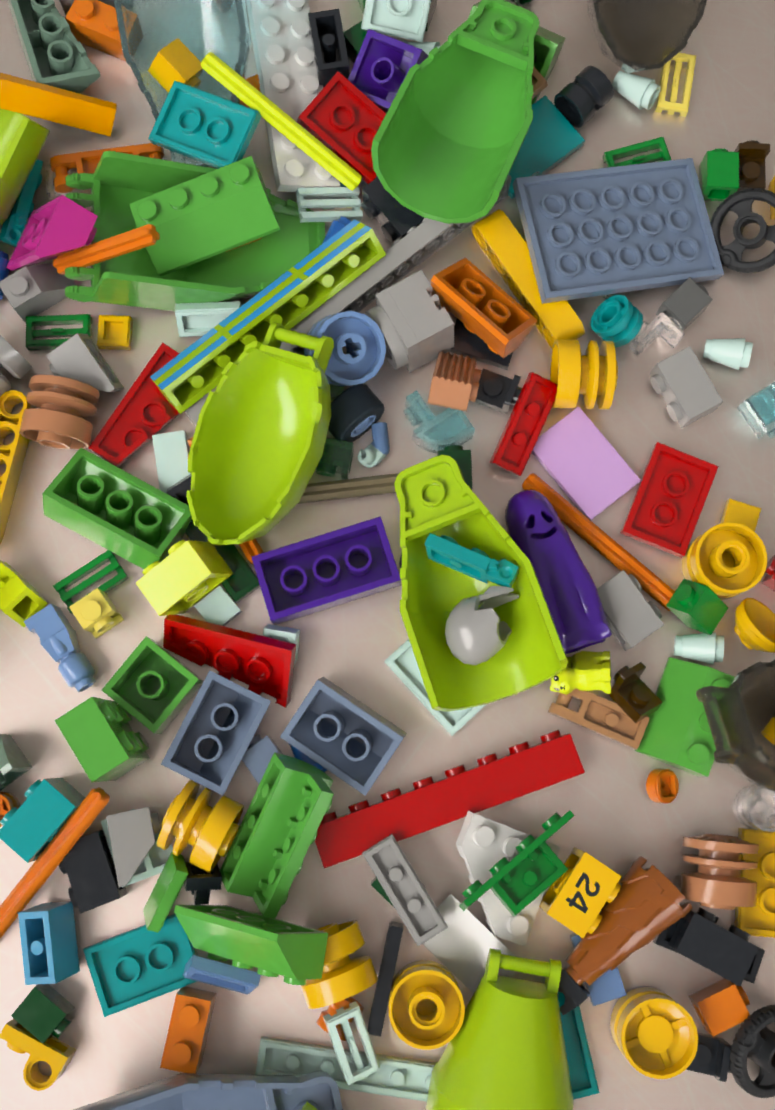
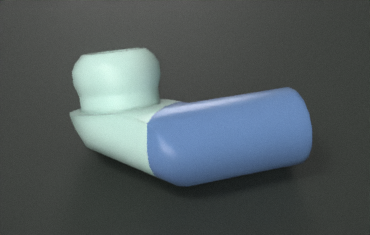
M386 422L371 424L373 442L358 453V461L367 468L377 466L389 454L390 446Z

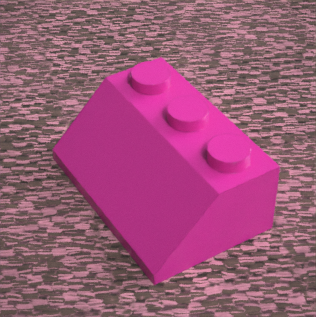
M60 195L32 211L6 268L14 271L25 266L55 259L58 255L89 245L97 232L94 224L98 216L64 195Z

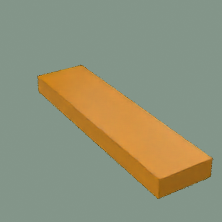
M0 72L1 109L111 137L117 103Z

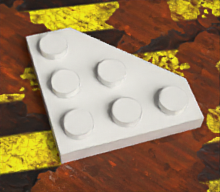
M468 811L456 846L460 856L464 858L470 874L468 877L471 885L476 880H479L482 885L493 876L489 870L503 857H506L509 862L516 857L519 852L515 847L526 839L529 834ZM545 841L558 856L561 847ZM489 889L478 899L487 919L485 921L489 931L497 937L525 946L545 891L513 917L493 891Z

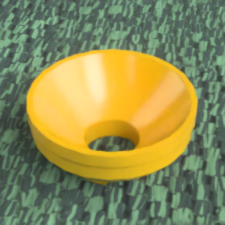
M745 598L735 610V633L748 649L775 653V614L760 601L754 598Z

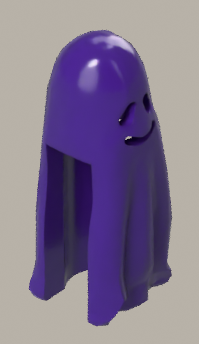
M524 490L512 496L505 509V523L508 534L534 567L565 653H573L586 647L603 643L606 638L612 635V632L607 622L600 596L590 573L582 562L554 507L541 492L536 490Z

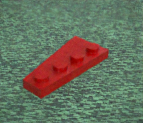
M162 342L91 443L90 451L112 465L119 467L152 439V435H156L180 414L168 402L150 378L151 375L179 355L178 352Z
M177 614L167 615L164 619L163 648L199 666L207 664L215 668L219 672L218 675L228 680H231L233 677L249 685L248 690L258 695H261L263 692L276 698L275 703L285 708L291 701L296 644Z

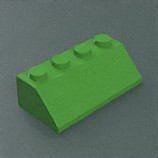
M252 156L129 204L137 228L152 224L160 234V239L154 245L146 247L160 277L280 231L262 175Z
M83 448L76 452L42 493L45 516L142 569H145L155 561L161 562L169 556L168 550L182 540L192 519L189 505Z
M175 905L174 913L193 947L208 952L207 958L218 961L231 959L232 966L238 968L252 969L256 967L258 968L257 974L263 976L278 977L282 975L284 976V982L292 985H306V980L322 979L328 939L327 932L276 918L263 917L261 914L228 905Z

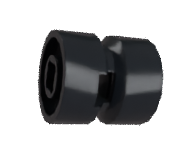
M587 66L575 77L572 83L567 84L555 95L554 104L573 127L580 128L594 116L595 111L605 106L613 98V87L610 80L600 69L594 66Z

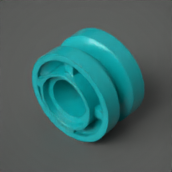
M614 295L603 301L591 318L592 330L603 341H613L615 348L629 343L638 334L643 324L642 313L623 295Z

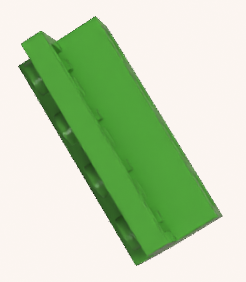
M274 752L220 868L222 882L227 892L252 897L263 917L275 919L281 906L286 903L291 884L295 876L302 869L303 859L309 846L317 837L318 827L324 814L331 807L334 793L330 787L333 780L326 773L305 761Z

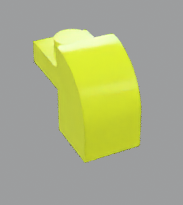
M0 560V609L21 626L25 627L24 621L42 610L48 603L14 568Z

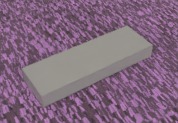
M393 834L362 852L418 947L448 928Z

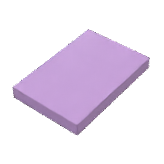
M579 406L539 436L532 451L535 458L578 510L590 520H593L641 481Z

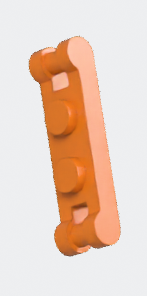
M146 143L53 156L50 158V166L56 176L53 179L54 189L58 193H69L73 189H77L66 185V177L70 175L68 171L72 168H77L78 174H94L105 151L162 159L165 155L164 149L155 144Z

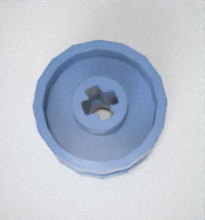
M346 311L325 316L316 322L307 334L318 338L328 336L334 341L333 352L325 371L329 385L340 387L363 384L376 376L384 363L386 354L384 334L378 324L366 314ZM344 346L347 349L346 354H344L342 351V347ZM304 348L305 356L313 357L314 350Z

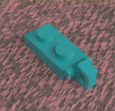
M39 159L36 160L9 218L3 223L0 241L16 247L27 223L26 220L34 209L32 200L35 190H37L42 181V174L40 172L43 161Z
M430 533L425 541L428 559L486 584L488 581H491L500 586L511 588L519 573L518 566L508 560L502 559L497 561L491 559L484 551L477 548L467 549L458 545L449 536L441 535L439 537Z

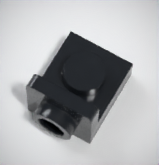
M483 368L475 403L507 414L510 405L515 406L522 388L518 387L521 376L515 375L511 379Z
M698 1033L697 1052L686 1070L711 1075L718 1081L726 1082L728 1073L732 1072L729 1059L731 1055L730 1050L732 1049L731 1045L723 1038Z

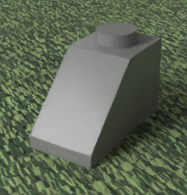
M53 263L25 266L0 281L1 290L24 322H26V316H37L67 298L65 296L66 286H76L73 279L65 277V274L57 273Z
M77 333L46 355L51 362L49 367L54 376L78 380L97 390L106 392H117L124 388L88 334Z
M150 807L106 816L119 887L126 886L155 844V834H160L158 813L151 814Z

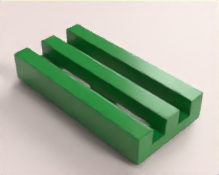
M664 137L604 152L602 157L604 163L607 164L606 168L671 160ZM655 149H660V152H656L653 154L637 156L633 159L619 163L614 162V160H618L621 158L633 156Z
M90 314L26 316V348L28 350H54L68 340H33V338L72 337L77 333L88 334L91 339L92 317ZM83 324V328L34 330V326Z
M107 550L53 585V587L60 594V598L67 605L69 612L73 614L69 608L74 604L72 601L73 597L115 570L118 575L98 587L105 593L129 577L113 552ZM108 561L111 562V564H109L96 574L92 575L76 587L72 588L68 592L65 590L74 583L78 582L79 580L87 576L88 574H90L91 572L95 571L96 569L107 563Z

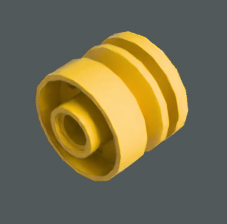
M189 780L182 791L173 799L163 818L157 847L166 850L176 837L172 854L179 856L187 845L190 844L193 846L190 863L211 873L221 856L225 857L240 827L238 822L244 810V805L224 795L214 807H211L209 802L212 790L206 787L199 797L195 799L200 784Z

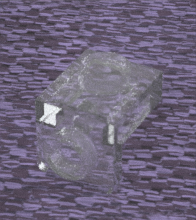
M661 312L650 323L646 320L643 321L642 327L634 337L629 349L638 357L659 336L672 348H675L685 333L676 319L668 317Z

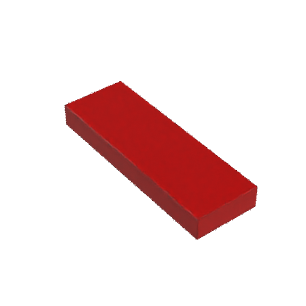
M534 372L529 373L490 463L517 476L522 475L554 404L557 393L556 383Z

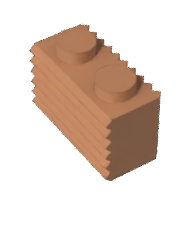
M443 351L439 352L427 404L467 412L468 402L476 401L481 370L475 369L477 362L475 357L470 359L469 356L464 358L462 354L457 356L456 353L451 355L450 352L446 354Z

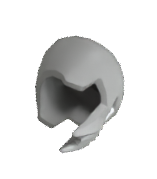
M490 586L484 594L464 598L454 607L446 621L445 628L447 645L453 656L464 664L478 665L488 661L505 646L512 630L506 622H500V617L493 608L519 598L518 594L509 593L514 591L513 588Z

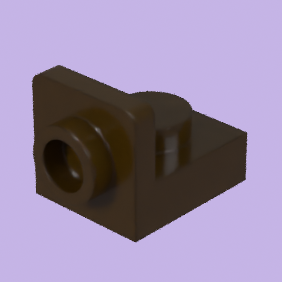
M754 140L739 143L734 151L739 152V189L737 192L749 188L765 189V159L770 152V144Z
M642 662L631 668L625 666L620 669L613 677L615 683L611 688V694H608L635 723L657 711L663 703L640 679L646 668Z

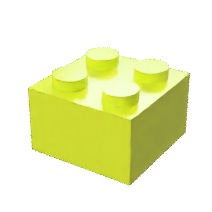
M181 540L168 550L170 555L163 561H155L147 566L142 572L144 576L136 582V585L159 616L184 614L234 573L210 542Z

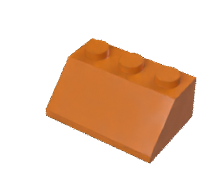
M466 257L436 273L431 279L433 289L431 296L437 294L441 307H445L448 312L456 316L468 331L475 333L488 345L492 352L499 354L502 358L507 357L519 348L538 321Z

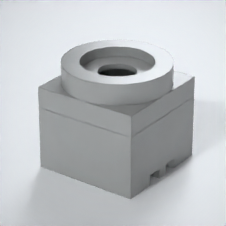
M422 270L375 294L376 306L365 312L368 317L378 324L384 334L386 345L385 357L395 370L405 365L409 373L438 358L439 352L447 353L454 347V322L445 307L440 308V299L437 294L430 295L433 289Z

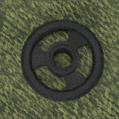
M761 188L740 190L727 197L717 207L711 218L710 224L721 263L733 271L757 273L775 265V249L768 256L752 262L742 261V254L745 249L759 248L766 240L772 241L775 244V225H767L761 215L752 212L754 200L766 202L775 208V193ZM732 211L738 215V219L733 226V234L736 239L731 244L722 246L720 238L721 225L728 212ZM750 223L758 224L760 231L755 238L746 239L743 237L742 232L746 225Z
M767 1005L749 1015L735 1034V1038L732 1041L733 1044L731 1045L732 1049L730 1050V1069L734 1080L744 1091L758 1098L775 1096V1033L766 1027L770 1023L775 1022V1005ZM747 1057L760 1066V1072L754 1081L750 1079L747 1071Z

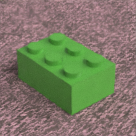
M91 697L55 720L91 782L116 781L150 759L146 752L149 749L147 741L139 731L134 733L128 723L132 720L130 713L119 704L117 705L115 701Z

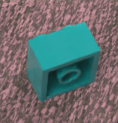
M50 778L43 781L39 779L34 782L24 794L27 798L19 808H12L0 821L3 825L0 829V839L27 863L36 861L85 799L64 778Z

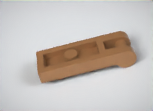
M574 689L567 695L559 693L556 702L551 703L548 710L552 715L568 720L635 750L640 745L650 719L645 717L635 723L618 704L591 692ZM572 697L581 701L577 712L568 709Z

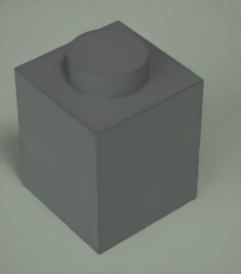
M689 277L662 303L656 315L679 336L706 310L713 299L709 296L707 289L703 285L695 283Z

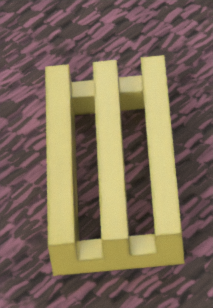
M666 50L659 84L661 90L657 98L655 112L661 113L662 110H667V114L674 115V112H679V116L686 117L689 109L697 55ZM671 60H675L671 93L668 102L665 101V96L667 90ZM682 62H688L682 102L680 104L676 103Z

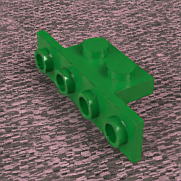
M570 810L562 817L556 812L541 825L545 830L543 834L537 839L530 834L515 847L519 852L516 857L510 862L506 857H503L489 870L493 876L482 885L479 880H476L462 893L466 899L459 905L463 912L489 889L493 891L513 917L521 912L568 870L545 841L575 815Z

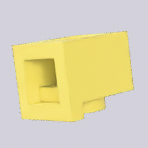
M99 588L69 607L82 628L91 632L96 639L124 621L107 593Z

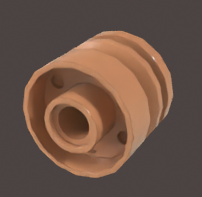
M54 375L32 376L29 383V388L32 391L28 392L26 400L38 408L24 410L19 434L47 447L79 450L80 448L88 449L90 447L93 425L81 417H92L96 414L97 408L93 404H97L99 401L100 392L86 383L67 377Z
M703 833L693 837H683V846L699 849L698 855H682L683 861L698 865V872L681 874L680 892L686 897V900L700 902V905L704 907L735 910L736 907L756 906L757 882L741 877V870L758 868V862L743 860L742 853L758 854L759 844L750 843L736 836Z

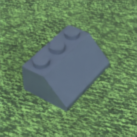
M209 670L161 765L224 796L271 701Z
M322 677L316 681L280 738L366 796L407 733L325 677Z

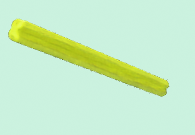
M209 52L201 62L202 69L251 109L259 111L264 120L348 189L353 191L362 181V176L213 52Z

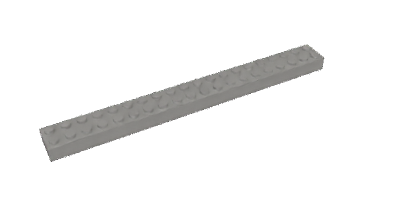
M508 175L494 206L508 196L511 183L510 175ZM424 218L422 223L417 227L413 226L405 237L396 239L391 247L385 251L386 255L290 330L308 334L312 326L325 316L346 311L360 312L376 299L375 294L400 281L475 221L447 224ZM282 342L279 348L304 355V348ZM209 393L185 410L186 415L195 427Z

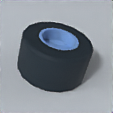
M366 384L353 385L331 402V419L328 431L340 444L352 443L369 431L371 424L379 421L385 410L384 404Z

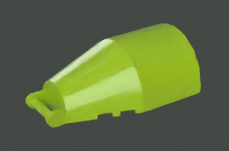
M489 949L485 974L465 1009L463 1024L457 1035L448 1043L439 1062H436L432 1070L425 1110H573L574 1100L557 995L562 962L560 960L549 959V962L501 954L499 949ZM499 969L546 977L545 983L498 975Z

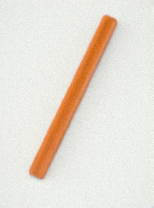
M535 473L530 474L522 484L524 490L541 492L552 504L564 524L620 571L624 570L627 575L632 574L646 593L665 609L671 611L666 607L675 593L671 587Z
M98 787L88 793L0 905V938L18 917V913L23 911L107 805L110 796L104 789Z

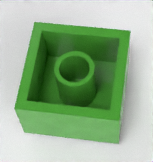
M146 636L103 687L102 691L151 732L162 734L202 686L204 681L157 642Z

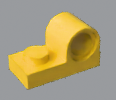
M14 1018L5 1024L0 1033V1038L7 1041L6 1046L9 1049L20 1054H25L26 1052L30 1054L23 1070V1079L27 1086L36 1091L51 1087L64 1073L77 1050L53 1036L44 1044L41 1043ZM39 1061H45L50 1065L51 1076L43 1075L38 1068Z

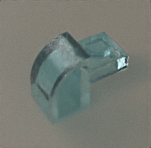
M417 390L406 397L404 413L413 427L419 426L413 430L412 440L420 448L428 452L438 453V450H444V448L450 445L461 446L473 438L475 429L463 411L448 408L434 416Z

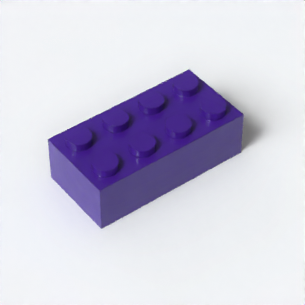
M381 516L251 556L268 614L274 625L401 586L400 575Z

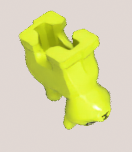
M581 651L572 657H567V667L551 678L550 690L553 692L567 695L574 689H578L580 691L601 690L606 694H611L610 651Z

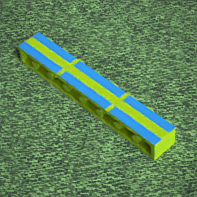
M354 219L151 375L150 378L168 402L182 414L218 386L221 378L224 376L221 374L223 369L230 361L235 362L245 351L244 347L254 340L263 344L268 328L272 323L282 324L285 329L290 330L383 258L386 253L373 229Z

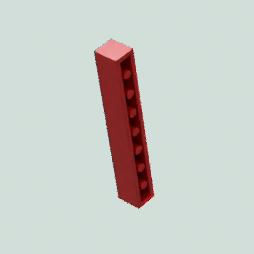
M556 730L540 736L542 743L529 747L526 741L509 747L510 754L497 758L496 753L477 759L478 766L465 770L463 764L444 771L446 774L444 779L434 782L432 776L414 782V789L401 793L400 788L383 793L381 794V802L370 806L368 800L348 806L350 813L337 817L335 811L325 814L318 827L315 839L324 869L363 855L362 852L393 834L398 842L466 817L468 811L477 813L585 773L571 734L561 735L560 731Z

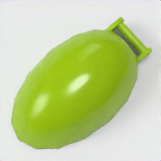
M274 322L269 326L263 344L255 340L244 347L245 351L235 362L230 361L221 372L224 376L221 378L215 392L210 391L200 411L188 456V472L191 473V490H187L186 495L194 526L198 527L208 537L207 540L211 544H241L264 536L299 503L322 457L331 419L330 385L325 375L334 348V341L331 337L322 336L318 338L285 329L282 324ZM285 342L314 350L313 357L304 356L279 348L281 343Z

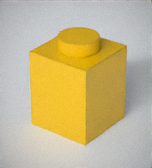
M179 38L158 51L148 69V72L168 93L174 80L197 88L201 83L199 76L203 71L200 60Z

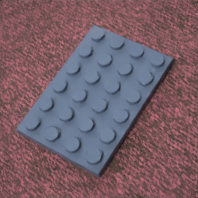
M693 158L516 178L512 184L542 304L681 285L689 277L694 282L717 280L724 275Z

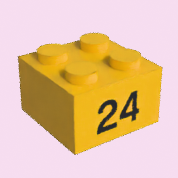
M574 847L564 862L568 870L549 886L539 907L552 918L584 938L587 932L592 934L598 927L602 919V915L599 912L606 901L611 903L619 893L621 885L618 882L622 876L585 851Z

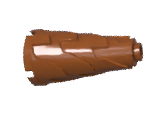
M642 856L632 863L631 869L620 881L621 888L615 899L611 903L606 901L599 913L602 915V919L596 930L592 934L587 932L584 938L580 937L581 941L565 960L569 964L565 969L566 972L579 986L584 982L590 986L606 972L614 970L633 952L649 944L663 930L669 928L680 918L685 917L693 908L688 902L681 906L679 905L686 897L654 865L649 869L646 868L644 870L642 868L647 863V860Z

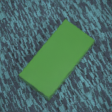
M171 852L143 909L146 928L149 931L158 933L161 930L188 876L185 860L181 854L175 856Z

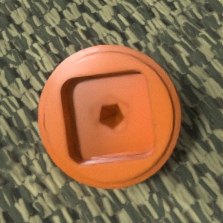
M656 768L652 770L646 781V791L649 798L653 802L665 804L671 803L676 798L679 783L675 773L670 769Z

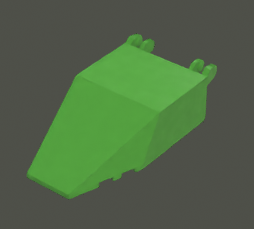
M105 151L94 174L73 173L66 177L67 186L80 190L91 188V194L73 192L67 193L66 197L84 208L91 207V212L98 216L94 224L97 232L91 242L93 244L137 228L129 205L130 203L216 169L115 151ZM266 188L280 231L162 277L158 274L146 247L91 265V268L69 267L65 269V277L77 281L91 280V287L66 286L65 296L80 302L92 301L175 311V304L231 302L255 296L322 245L325 239V222L300 223L297 202L290 199L285 201L271 194V190ZM306 208V212H314L313 210Z

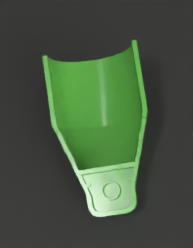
M482 0L475 13L448 36V41L439 48H433L429 52L427 59L419 65L416 63L409 69L373 139L371 148L373 169L384 189L401 205L424 218L447 224L470 223L486 216L499 198L533 120L532 73L534 69V40L540 24L535 13L505 0Z

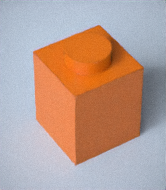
M725 978L689 995L704 1029L713 1037L744 1022L750 1015L746 1006L750 1005V1001L742 986L735 985Z

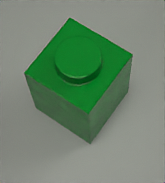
M714 149L706 152L699 165V184L704 201L723 202L727 197L737 192L739 189V152H728L726 149Z
M683 579L666 605L687 627L708 635L713 633L728 610L724 602L708 586L687 579Z

